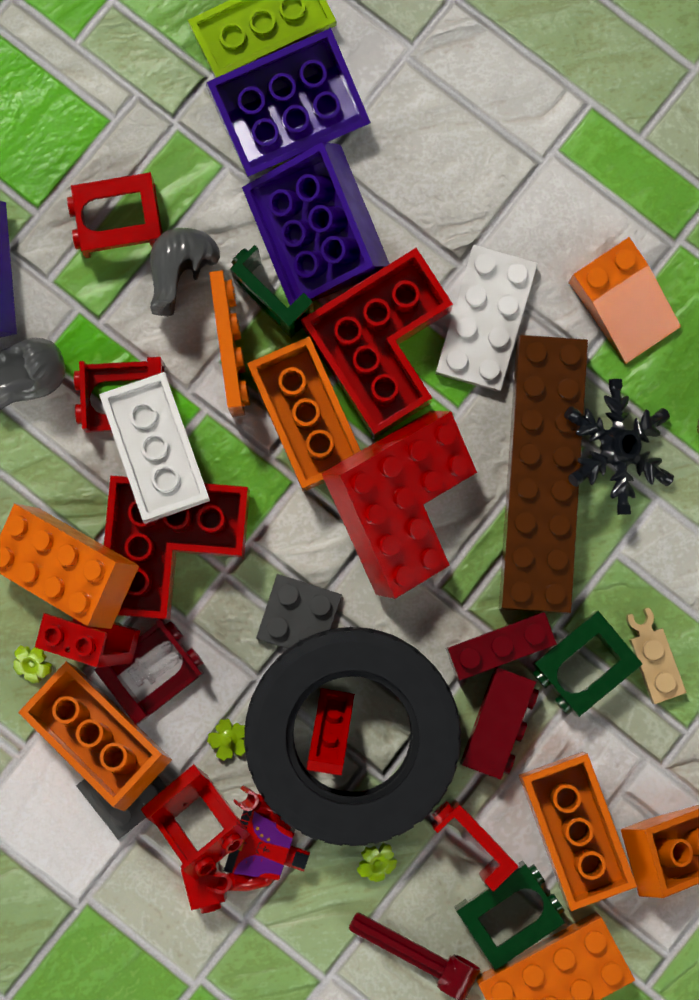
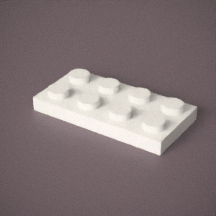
M473 245L435 374L500 393L538 263Z
M165 372L99 394L144 524L210 501Z

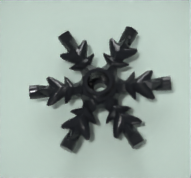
M609 379L611 397L604 396L605 403L611 411L605 414L613 422L609 430L604 429L603 421L600 417L597 422L595 421L592 412L588 408L585 409V413L582 415L579 410L571 406L564 414L567 420L580 426L576 431L577 435H591L589 442L598 439L601 441L599 447L601 453L589 451L592 458H578V462L582 467L568 476V480L573 486L577 487L588 478L590 484L593 485L599 471L604 476L606 464H612L615 467L616 473L611 477L610 481H616L610 497L613 499L618 496L617 515L631 514V507L628 502V496L635 498V492L628 482L634 481L633 477L627 472L628 465L635 464L638 475L641 476L643 472L651 485L654 483V477L665 486H669L674 480L673 474L659 467L662 463L661 458H648L650 451L640 454L641 441L649 443L647 436H660L661 433L656 427L669 420L670 414L666 409L661 408L650 417V412L646 409L640 422L635 418L633 430L627 429L623 421L630 413L623 412L628 404L629 397L624 396L622 398L621 396L622 379Z

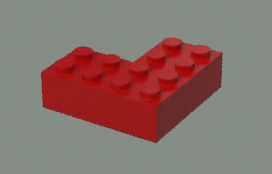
M414 248L301 319L302 328L307 336H310L314 347L373 439L425 408L432 401V396L404 355L399 344L450 313L453 303L417 248Z
M429 411L321 473L376 595L396 599L450 566L424 504L477 473L451 411Z
M110 475L104 546L139 565L118 616L171 619L177 552L244 558L250 498L249 488L204 483L210 499L209 502L144 524L128 477Z

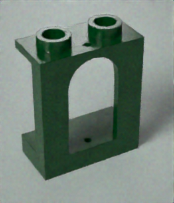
M254 245L249 251L246 248L242 249L231 262L233 266L230 270L234 283L292 338L302 328L301 319L314 312L313 301L303 293L287 308L252 274L261 264L258 247Z
M594 611L584 619L581 625L541 658L532 662L536 668L532 674L545 689L548 686L552 687L558 695L554 699L567 716L572 712L575 716L580 717L643 664L599 611ZM594 636H597L618 662L581 692L571 693L564 690L558 682L557 673L559 667Z
M523 860L519 862L520 866L494 892L488 887L469 901L465 899L454 906L456 912L495 970L565 923L560 916L565 911L554 894L547 897L540 886L545 880L536 866L533 864L527 867ZM521 889L536 891L543 900L541 916L497 946L479 920V917Z

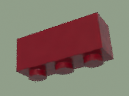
M542 612L445 649L455 676L460 681L557 645L546 614Z
M498 667L494 668L460 762L462 766L500 780L503 773L510 774L516 755L511 754L515 740L518 742L522 741L527 727V722L523 721L526 709H533L539 694V690L534 689L536 681Z

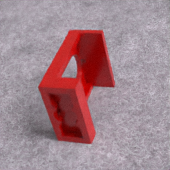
M151 172L71 185L72 196L67 197V205L70 217L76 216L77 229L72 230L75 249H81L85 258H91L90 252L150 243L152 247L157 238L163 234L155 183ZM140 192L145 224L104 231H93L86 227L83 209L90 201Z
M147 357V361L103 364H86L85 361H79V371H74L75 391H80L81 404L75 405L76 423L82 424V429L86 433L112 432L106 414L97 412L91 405L90 398L93 389L104 382L142 380L163 373L164 361L162 358Z
M43 613L35 648L96 668L130 664L133 662L141 630L114 622L111 629L87 627L74 618L72 621Z
M195 764L141 808L146 818L158 827L183 863L180 866L181 869L196 880L212 872L217 862L228 853L238 850L243 844V840L251 835L208 775ZM201 796L224 830L197 851L175 817Z
M456 799L451 804L446 800L433 812L432 816L435 820L431 824L437 833L455 817L494 858L479 872L482 880L493 892L519 867Z

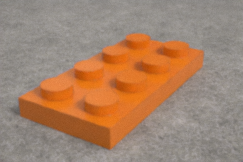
M223 270L209 272L227 406L232 417L245 415L244 406H250V397L246 380L241 381L240 373H245L246 368L241 347H236L235 340L241 339L237 314H231V307L237 306L232 279L226 280Z

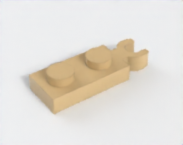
M645 608L643 612L646 619L643 624H637L633 614L626 615V621L628 626L637 632L638 637L629 639L633 653L643 664L639 669L652 704H657L687 692L664 630L660 628L653 631V612L650 608Z

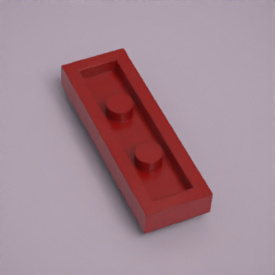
M321 688L307 770L342 776L355 694Z

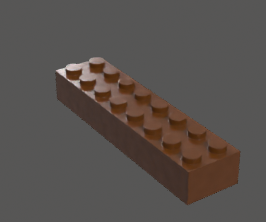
M520 335L516 341L499 609L561 614L571 613L579 485L577 487L573 486L569 482L568 476L580 468L578 458L581 457L582 436L576 434L580 426L567 420L564 414L571 406L579 410L582 415L584 414L588 340Z

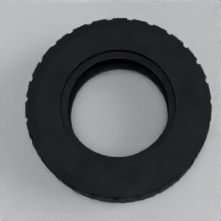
M341 627L318 632L295 643L283 652L263 674L249 703L244 728V746L248 768L258 792L272 811L281 817V820L294 830L297 829L301 831V834L317 841L319 839L325 841L324 843L340 846L343 844L366 846L368 843L377 844L390 840L392 837L400 836L414 828L415 824L423 821L433 811L436 804H439L447 792V788L452 782L457 768L461 746V728L457 706L448 684L437 668L417 648L394 635L379 630L361 627ZM343 677L371 679L390 689L401 700L410 722V744L406 757L399 769L382 784L362 791H342L322 784L306 770L297 754L294 743V723L303 702L321 685Z

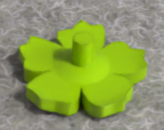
M20 645L14 651L16 659L13 661V668L18 675L24 674L25 680L31 683H40L41 678H45L53 671L52 664L44 661L47 658L44 650L35 647L30 650L28 646L23 647Z
M228 718L221 719L219 724L215 726L217 732L208 734L207 742L211 744L212 749L219 747L216 754L217 758L224 761L227 758H232L233 752L238 756H242L246 752L244 739H242L244 737L245 725L235 723L232 727Z
M382 843L379 849L375 846L371 848L365 847V850L361 852L365 860L359 862V867L356 870L361 877H368L370 881L375 883L384 880L385 873L390 874L397 864V859L394 858L391 845Z

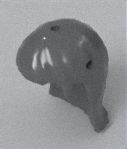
M175 228L165 231L157 238L152 246L150 255V267L154 285V295L150 309L153 315L166 317L174 315L178 282L185 270H192L193 279L197 280L201 268L207 264L213 266L218 263L220 250L211 236L197 229Z
M28 338L4 350H0V410L14 402L45 397L61 385L65 377L66 368L62 353L55 343L44 338Z

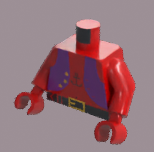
M244 785L240 789L248 794L246 800L238 802L234 799V803L243 809L240 821L251 835L243 840V844L238 850L229 853L223 870L228 874L218 870H213L209 873L212 876L219 877V883L215 887L207 886V888L218 894H224L227 891H251L270 886L274 880L280 879L284 865L304 872L310 855L309 851L291 845L295 830L281 820L277 813L275 814L262 795L256 794Z

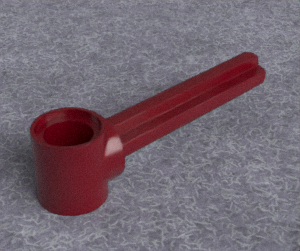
M360 912L354 915L349 925L351 932L438 978L436 982L438 984L437 987L457 1000H466L481 970L471 961L456 954L450 955L448 959H445Z

